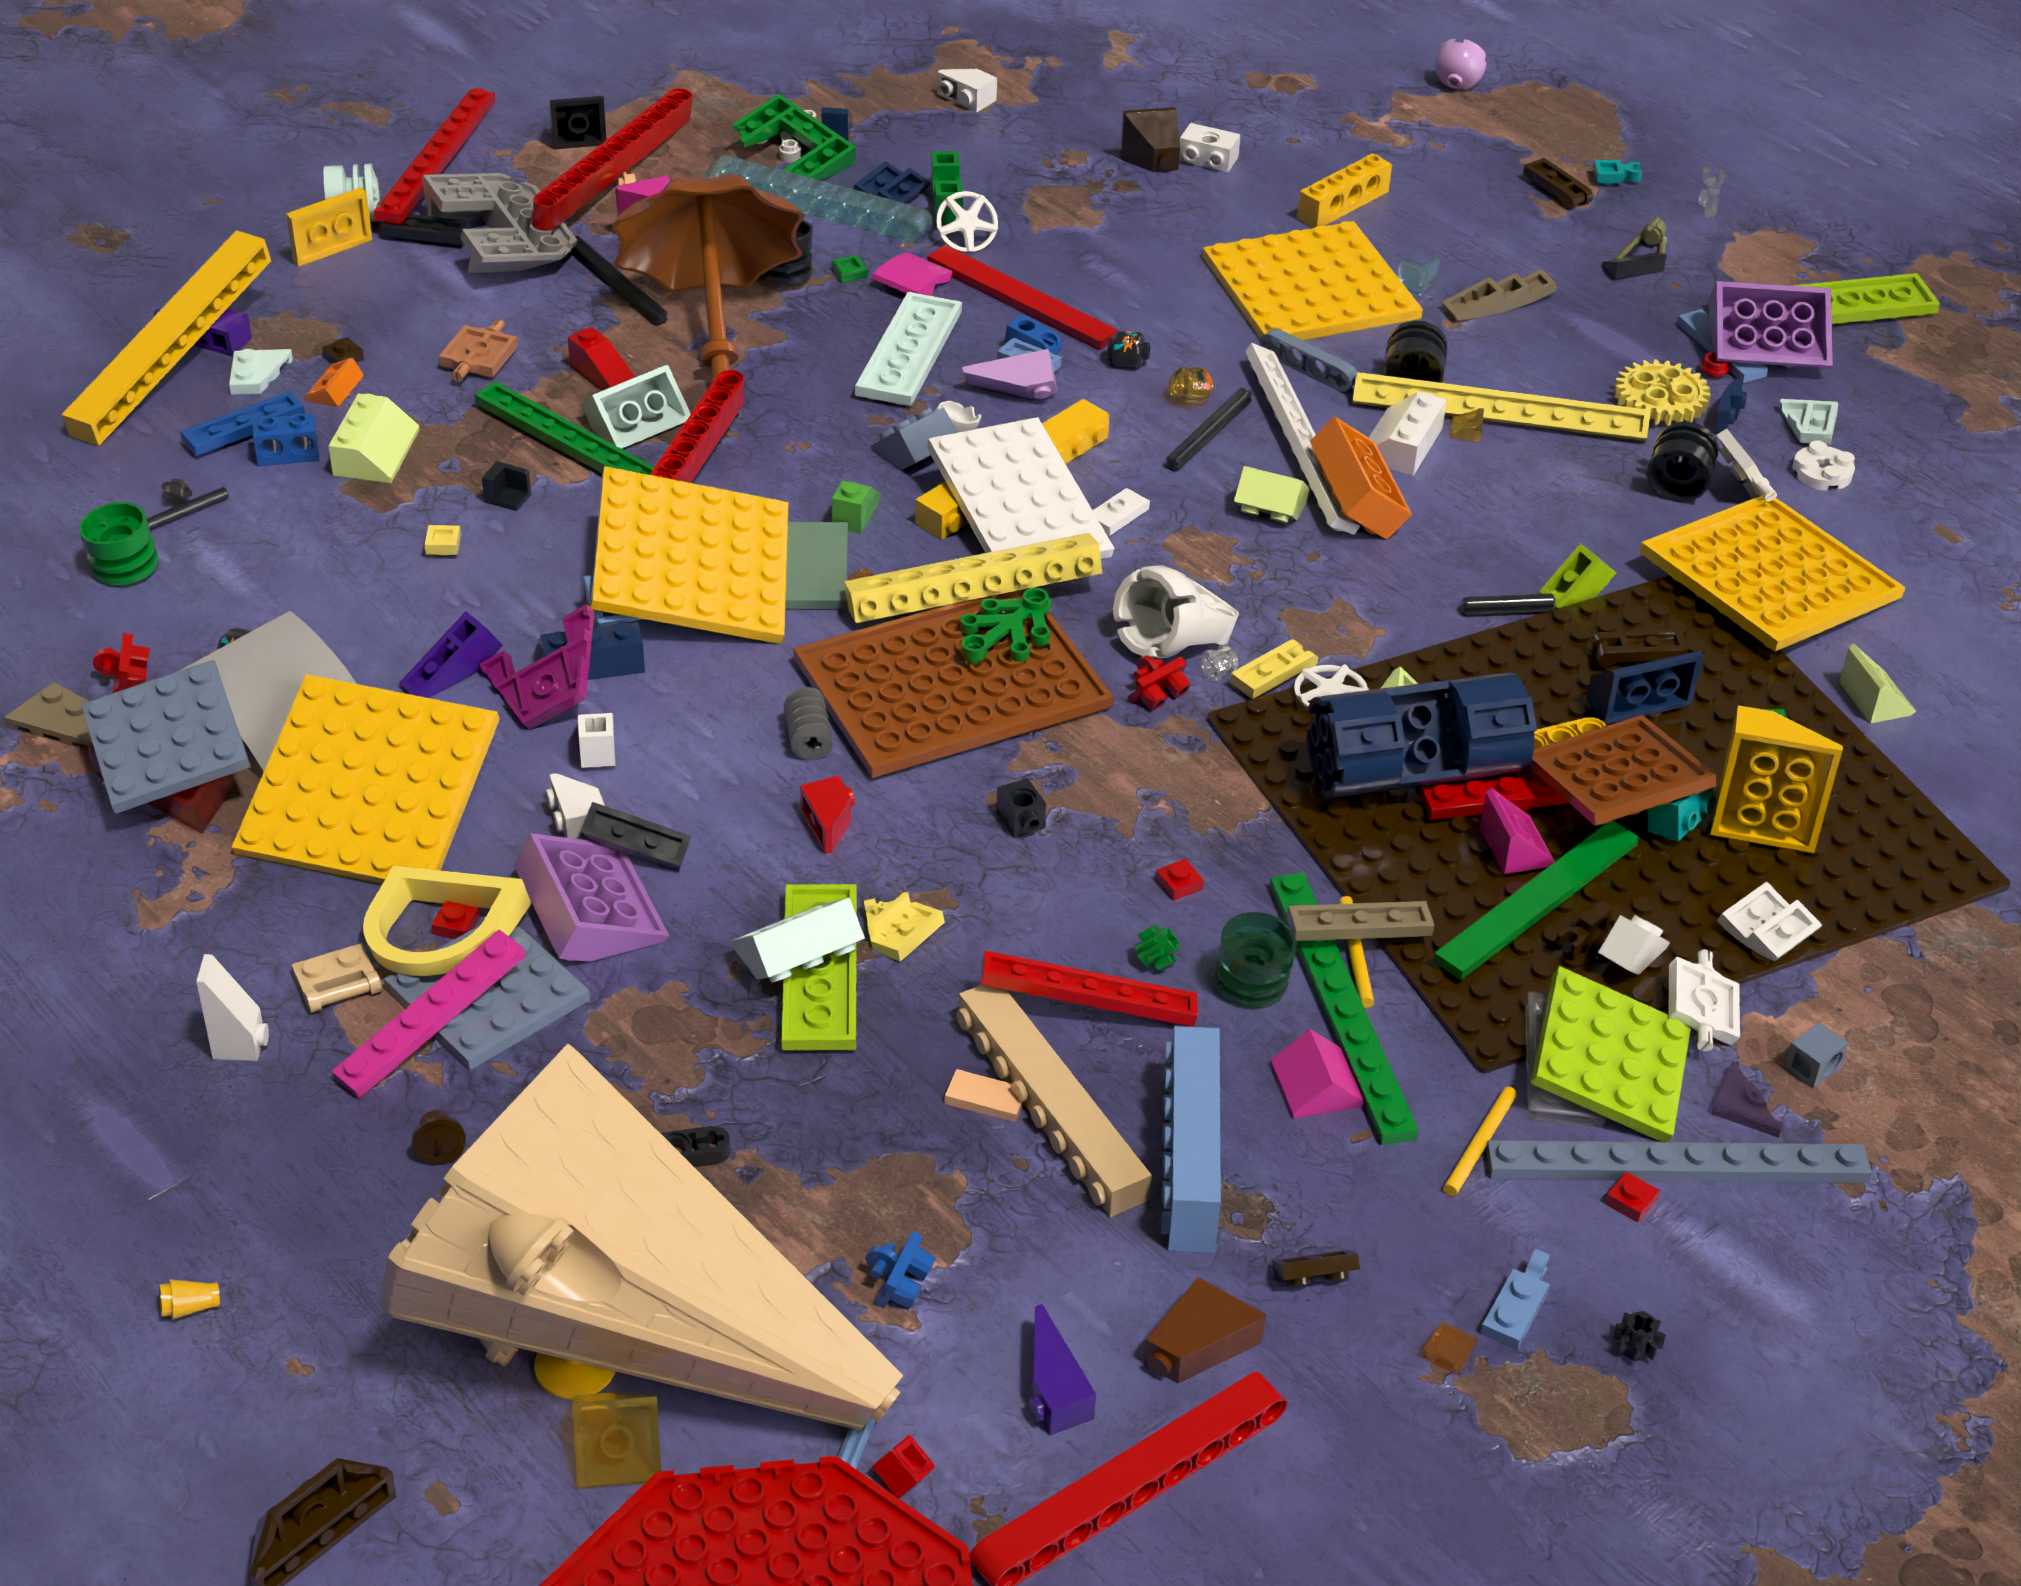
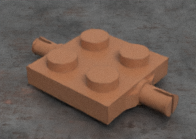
M498 318L487 328L464 325L439 355L440 366L454 369L451 377L456 382L457 380L461 382L467 373L494 377L518 347L517 336L502 333V329L505 328V322L502 319L498 320Z

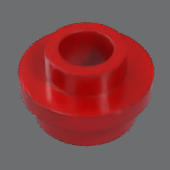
M1710 352L1701 360L1700 368L1707 376L1718 378L1729 372L1730 365L1728 362L1716 361L1715 352Z

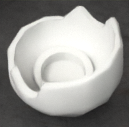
M952 401L941 402L935 410L945 408L957 433L977 429L982 417L981 414H978L977 417L975 416L973 406L964 408L959 403Z

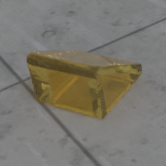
M1478 408L1453 417L1450 438L1480 441L1484 408Z

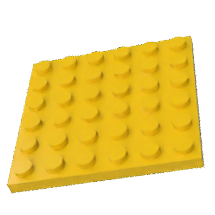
M1344 221L1335 225L1317 226L1312 229L1293 230L1283 234H1269L1260 238L1241 239L1236 242L1217 243L1213 246L1203 247V259L1259 338L1274 328L1287 332L1301 340H1308L1422 319V307L1354 221Z
M604 466L601 481L590 608L781 644L784 638L788 502Z
M1763 496L1641 542L1639 553L1649 559L1651 563L1667 572L1674 580L1682 583L1693 591L1696 596L1704 599L1716 608L1718 612L1730 618L1743 630L1749 632L1773 651H1778L1903 597L1906 588L1779 499L1775 498L1768 502Z
M306 674L233 842L232 849L234 853L377 884L384 883L392 866L441 871L499 723L498 712Z

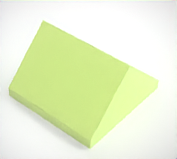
M1853 643L1848 648L1839 683L1870 724L1913 715L1916 710L1888 674Z

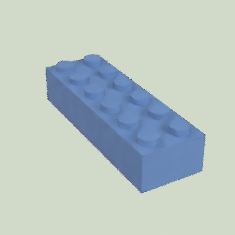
M1174 1026L1173 1041H1166L1165 1064H1171V1067L1164 1066L1163 1089H1165V1092H1170V1095L1163 1094L1162 1117H1164V1120H1169V1123H1163L1162 1146H1164V1149H1168L1169 1152L1162 1153V1175H1164V1179H1169V1181H1162L1161 1204H1163V1209H1168V1211H1162L1161 1234L1168 1235V1251L1215 1253L1221 1204L1220 1028Z

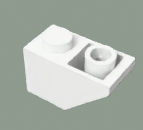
M979 69L939 70L937 72V95L974 112H978L996 101L997 77Z
M613 714L578 715L581 768L615 766Z
M557 773L550 774L551 789H547L545 792L549 809L556 810L553 814L557 832L563 831L565 838L587 840L580 837V832L591 803L595 802L604 805L599 789Z
M1620 915L1598 953L1639 975L1667 949L1670 942L1660 937L1663 930L1636 915L1633 916L1632 920Z

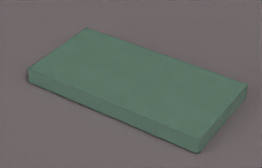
M788 522L785 609H847L844 581H847L848 522Z

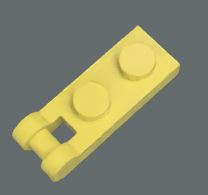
M1292 639L1232 672L1230 683L1251 699H1254L1299 674L1303 668L1308 669L1316 666L1318 657L1311 651L1305 652L1302 645Z

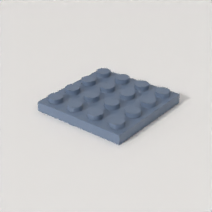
M215 660L81 704L110 803L115 814L251 767Z
M518 924L509 937L523 947L526 957L433 1035L469 1071L590 1001L589 989ZM478 927L470 930L469 932L463 934L462 936L454 939L453 941L445 944L444 946L436 950L452 946L462 941L463 939L471 935ZM395 972L384 978L385 989L404 1008H407L446 974L412 976Z

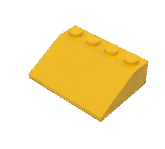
M1738 705L1716 794V805L1712 814L1710 835L1814 853L1843 746L1774 711Z

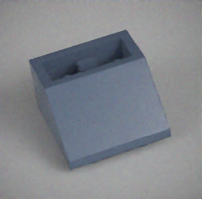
M930 407L879 434L881 440L871 445L874 452L900 470H903L931 455L927 449L929 438L954 434L957 431L944 407L935 412Z

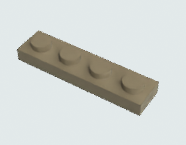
M1426 901L1289 906L1287 911V919L1294 941L1432 936L1435 927Z

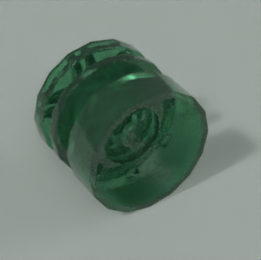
M1247 912L1231 918L1222 929L1213 980L1217 991L1227 1001L1238 1007L1248 1009L1268 1008L1278 1003L1287 992L1297 941L1293 930L1283 920L1267 913Z

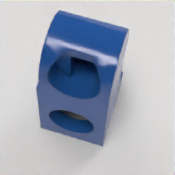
M1024 314L1019 315L1007 324L1004 345L1012 338H1016L1043 350L1048 349L1049 352L1055 355L1062 349V341L1057 333Z

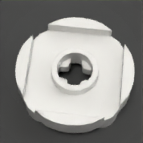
M1812 441L1809 447H1805L1796 453L1792 469L1793 472L1796 471L1798 473L1797 479L1806 486L1818 490H1828L1829 486L1838 485V490L1845 488L1851 483L1855 470V457L1850 452L1829 447L1822 441Z

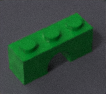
M958 151L931 152V187L935 223L938 210L944 200L952 194L963 192L962 180H960ZM963 197L955 199L954 201L963 208ZM948 205L943 210L941 224L944 225L956 220V216Z

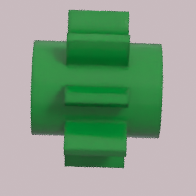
M1158 924L1138 934L1141 942L1135 945V950L1138 958L1146 967L1150 968L1155 965L1159 971L1177 961L1174 953L1180 950V944L1170 928L1165 927L1160 930Z

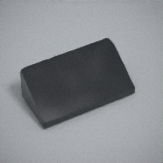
M1665 253L1642 254L1604 261L1602 266L1614 280L1664 271L1667 255Z

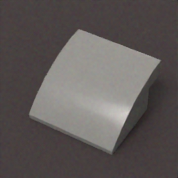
M291 611L181 669L184 670L215 660L251 766L249 769L260 778L263 775L306 674L357 684L325 642Z

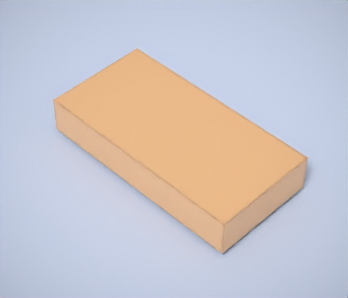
M956 1069L945 1094L944 1104L1016 1122L1024 1102L1020 1103L1012 1093L1011 1083Z

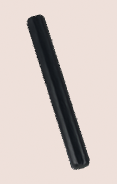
M1240 388L1166 457V466L1174 471L1179 470L1252 401L1250 397L1252 392L1250 390L1247 391L1245 388Z

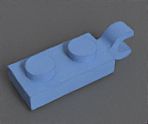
M1535 1249L1525 1273L1516 1269L1512 1270L1482 1324V1335L1516 1350L1519 1349L1548 1295L1550 1284L1542 1280L1548 1269L1546 1264L1550 1259V1254Z

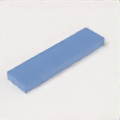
M1702 309L1678 315L1677 324L1709 353L1715 352L1709 315ZM1728 362L1730 365L1729 371L1737 379H1742V383L1767 376L1768 368L1764 364Z

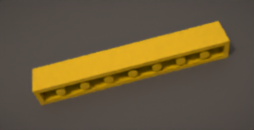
M1082 399L1043 422L1042 425L1066 464L1108 438L1109 413ZM946 481L915 499V524L940 540L969 524Z

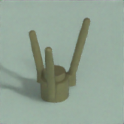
M1659 216L1650 219L1643 230L1638 233L1615 259L1624 258L1641 240H1644L1649 245L1659 244V253H1665V246L1668 241L1664 236L1667 231L1665 222Z

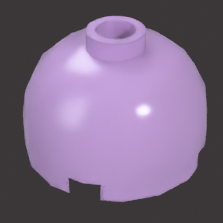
M1450 39L1444 42L1437 52L1435 60L1436 74L1444 85L1452 89H1469L1479 82L1486 70V54L1479 45L1470 40L1464 39L1463 43L1455 42L1456 39Z

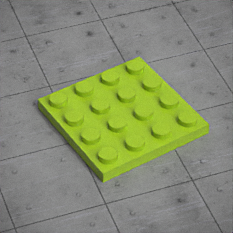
M1559 966L1552 976L1531 1084L1656 1140L1669 1142L1674 1135L1691 1028L1685 1026L1676 1018H1669V1015Z

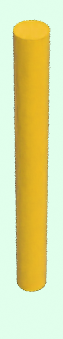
M1345 896L1339 899V904H1353V900L1351 897ZM1346 939L1358 995L1364 1008H1370L1374 1005V998L1361 939Z
M1504 1087L1443 1187L1447 1195L1456 1196L1486 1148L1488 1140L1492 1138L1517 1096L1516 1090L1512 1087Z

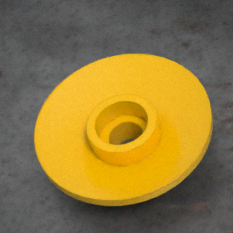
M537 1353L534 1363L535 1376L540 1386L553 1396L570 1400L583 1399L597 1394L611 1382L616 1372L542 1353Z

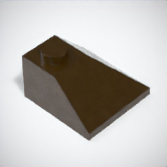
M1176 108L1123 111L1121 160L1151 172L1179 170L1180 141Z

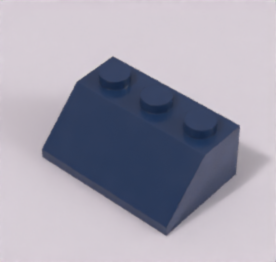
M638 622L593 627L588 680L645 673L643 640ZM554 632L540 635L539 647L541 657L543 658L568 643L566 633Z
M1701 651L1591 675L1586 701L1605 724L1692 705L1703 654Z

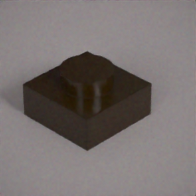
M348 337L337 339L333 343L322 347L323 357L332 364L348 358H353L356 363L364 360L363 349Z

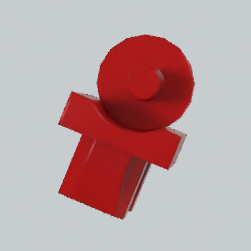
M123 633L120 652L108 647L97 651L93 656V667L104 676L115 674L112 694L125 688L145 683L146 666L150 648L133 645V634Z
M1149 655L1139 658L1137 661L1138 670L1133 673L1137 680L1136 691L1131 693L1128 698L1133 704L1143 701L1151 711H1154L1165 704L1168 698L1162 689L1167 688L1174 698L1186 694L1191 686L1190 681L1183 673L1187 665L1186 661L1181 656L1164 665L1161 659L1154 660Z

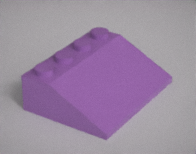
M1716 282L1709 296V324L1716 361L1832 368L1831 288Z
M530 833L514 867L519 878L523 880L528 896L559 959L592 962L667 941L669 934L626 853L588 840Z

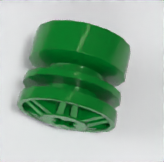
M129 502L109 503L91 510L82 518L79 525L80 536L85 551L88 554L93 576L99 582L109 586H125L147 578L156 569L159 563L157 549L151 536L145 511L138 505Z

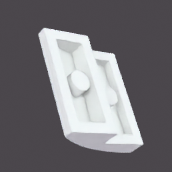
M1765 882L1723 912L1717 919V922L1737 940L1758 954L1773 961L1779 959L1822 926L1798 900L1789 905L1768 882Z

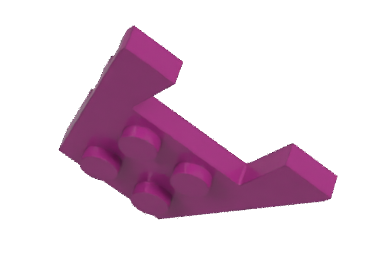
M587 604L562 617L568 643L515 673L512 657L505 650L480 663V668L488 675L492 684L500 691L505 698L504 700L522 724L529 730L586 699L594 623V611Z

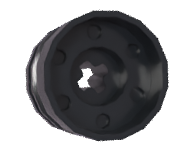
M802 220L796 232V240L802 251V256L773 267L758 277V279L772 284L789 285L803 282L812 276V253L810 252L812 249V226L807 221Z
M1412 320L1400 324L1392 331L1388 338L1383 376L1442 383L1448 347L1444 333L1437 326L1426 321Z
M1687 421L1676 422L1665 427L1657 437L1648 464L1646 475L1650 487L1662 498L1678 503L1691 502L1701 497L1709 487L1719 452L1717 439L1710 430L1697 423Z

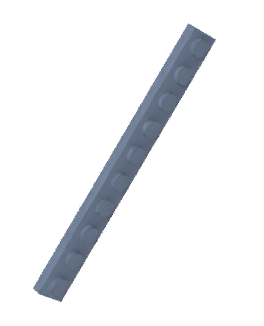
M1488 1140L1486 1147L1490 1179L1619 1180L1627 1171L1643 1181L1869 1183L1872 1175L1864 1144Z

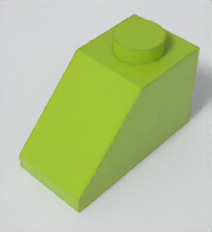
M1580 543L1539 592L1542 594H1553L1555 606L1557 608L1565 607L1597 597L1616 575V572Z

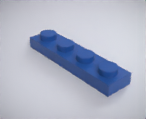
M289 391L180 431L182 442L195 456L206 454L216 448L236 443L240 439L253 435V419H260L266 416L282 417L305 414L304 405Z

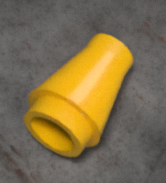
M169 1279V1283L159 1284L161 1317L171 1316L173 1320L208 1308L219 1307L218 1283Z

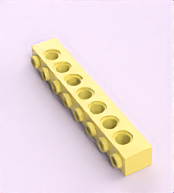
M1084 533L844 581L849 613L855 623L1103 573L1099 543L1090 533Z

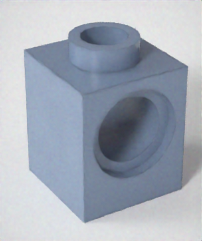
M1819 1022L1791 1042L1784 1068L1811 1088H1815L1841 1069L1849 1043Z

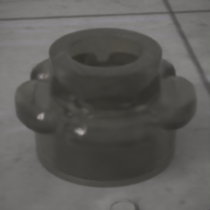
M172 479L170 482L166 481L162 484V499L169 505H180L192 497L191 489L183 480Z

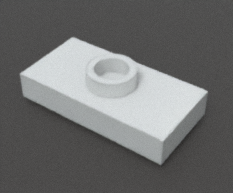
M1126 488L1094 509L1093 512L1106 535L1110 536L1149 510L1150 501Z

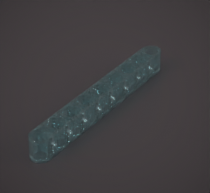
M729 155L720 156L705 171V178L724 174L741 176L755 189L767 191L784 198L804 214L909 243L918 242L933 223L930 213L923 208Z

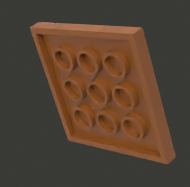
M1643 715L1534 749L1532 762L1529 767L1595 826L1607 824L1612 820L1638 814L1642 810L1668 804L1673 800L1688 795H1696L1704 790L1716 787V774Z

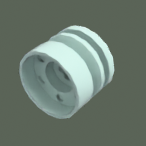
M372 163L364 165L365 176L360 177L358 164L353 165L352 177H346L343 165L324 166L325 200L361 187L367 193L370 223L377 222L374 218V210L380 203L378 179L373 171Z

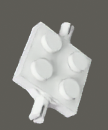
M1726 428L1717 435L1718 441L1722 444L1719 452L1728 464L1730 462L1733 463L1729 466V469L1738 481L1745 480V483L1742 485L1752 499L1756 496H1763L1768 502L1774 500L1777 496L1776 491L1769 485V481L1762 477L1753 460Z
M1700 950L1697 953L1698 964L1676 957L1669 964V1018H1676L1685 1026L1697 1031V1047L1699 1050L1702 1048V1051H1710L1713 1048V1038L1732 1046L1740 1038L1739 983L1723 977L1712 967L1713 953L1711 951L1708 953V950Z

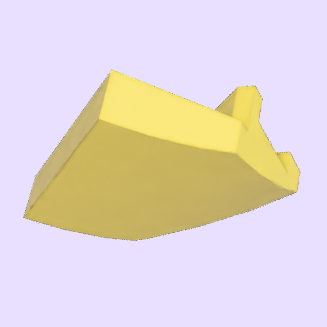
M908 892L902 893L894 901L884 903L880 901L878 904H876L875 899L864 901L872 948L899 962L945 923L943 911L917 902L910 903Z

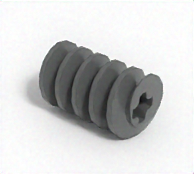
M811 687L799 688L786 697L784 702V713L791 741V749L801 759L808 761L820 759L826 756L833 747L831 742L832 732L830 730L824 696L821 691Z

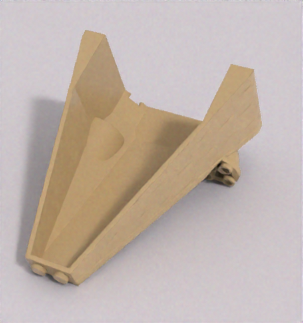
M569 1044L557 1054L451 1167L443 1178L447 1182L437 1194L442 1199L440 1203L433 1198L426 1202L411 1223L414 1226L412 1232L402 1243H398L387 1257L379 1306L393 1318L479 1338L487 1350L485 1358L491 1363H499L502 1367L521 1348L860 1431L871 1418L878 1423L901 1393L895 1387L903 1375Z

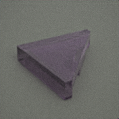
M1733 1060L1715 1101L1712 1115L1779 1138L1783 1126L1782 1123L1773 1118L1767 1109L1768 1104L1756 1086L1752 1082L1749 1083L1739 1069L1740 1063Z

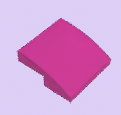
M907 252L885 262L873 273L872 279L904 293L912 292L930 296L933 295L935 284L951 281L953 271Z

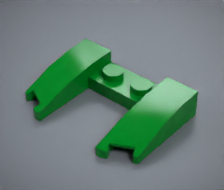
M781 94L772 97L733 123L732 129L740 133L739 143L743 148L765 141L785 130L812 149L783 169V176L791 178V176L811 183L837 174L855 163L856 146Z

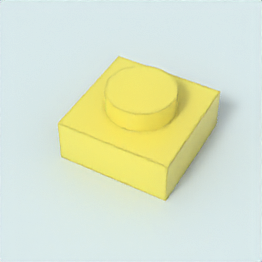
M429 525L425 540L426 554L441 556L457 555L461 539L460 526Z

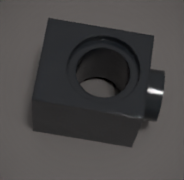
M1028 778L997 787L996 813L1014 838L1045 828L1046 802Z

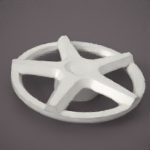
M963 191L948 196L941 204L937 213L936 223L941 238L950 247L961 252H976L985 248L993 240L998 229V219L994 207L985 196L974 192ZM961 197L976 199L968 210H964L954 201ZM983 204L991 214L992 224L977 217ZM948 205L956 216V220L942 227V213ZM975 230L991 232L984 243L974 247ZM956 231L962 233L966 248L952 243L946 237V234Z
M1345 664L1342 666L1319 665L1308 669L1303 668L1294 685L1297 699L1306 708L1310 704L1308 701L1313 697L1369 690L1364 679L1350 670ZM1319 672H1336L1331 679H1326L1316 674ZM1348 676L1355 680L1360 687L1344 685L1342 683L1345 677ZM1306 678L1318 686L1316 689L1301 694L1300 692L1301 683Z

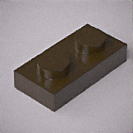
M1348 1249L1272 1261L1274 1276L1283 1281L1287 1280V1285L1289 1286L1311 1283L1310 1277L1325 1275L1326 1280L1344 1279L1349 1277L1348 1271L1360 1269L1358 1253Z

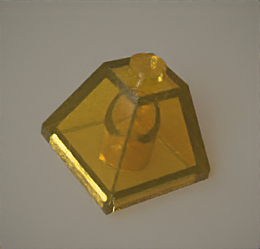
M614 1392L574 1396L572 1408L577 1488L647 1482L656 1472L661 1471L657 1395Z

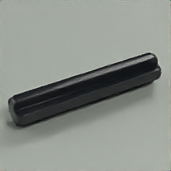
M1551 593L1464 597L1462 600V611L1466 616L1544 613L1555 609V598Z

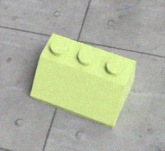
M358 393L329 444L333 476L392 483L419 432V425L388 397Z

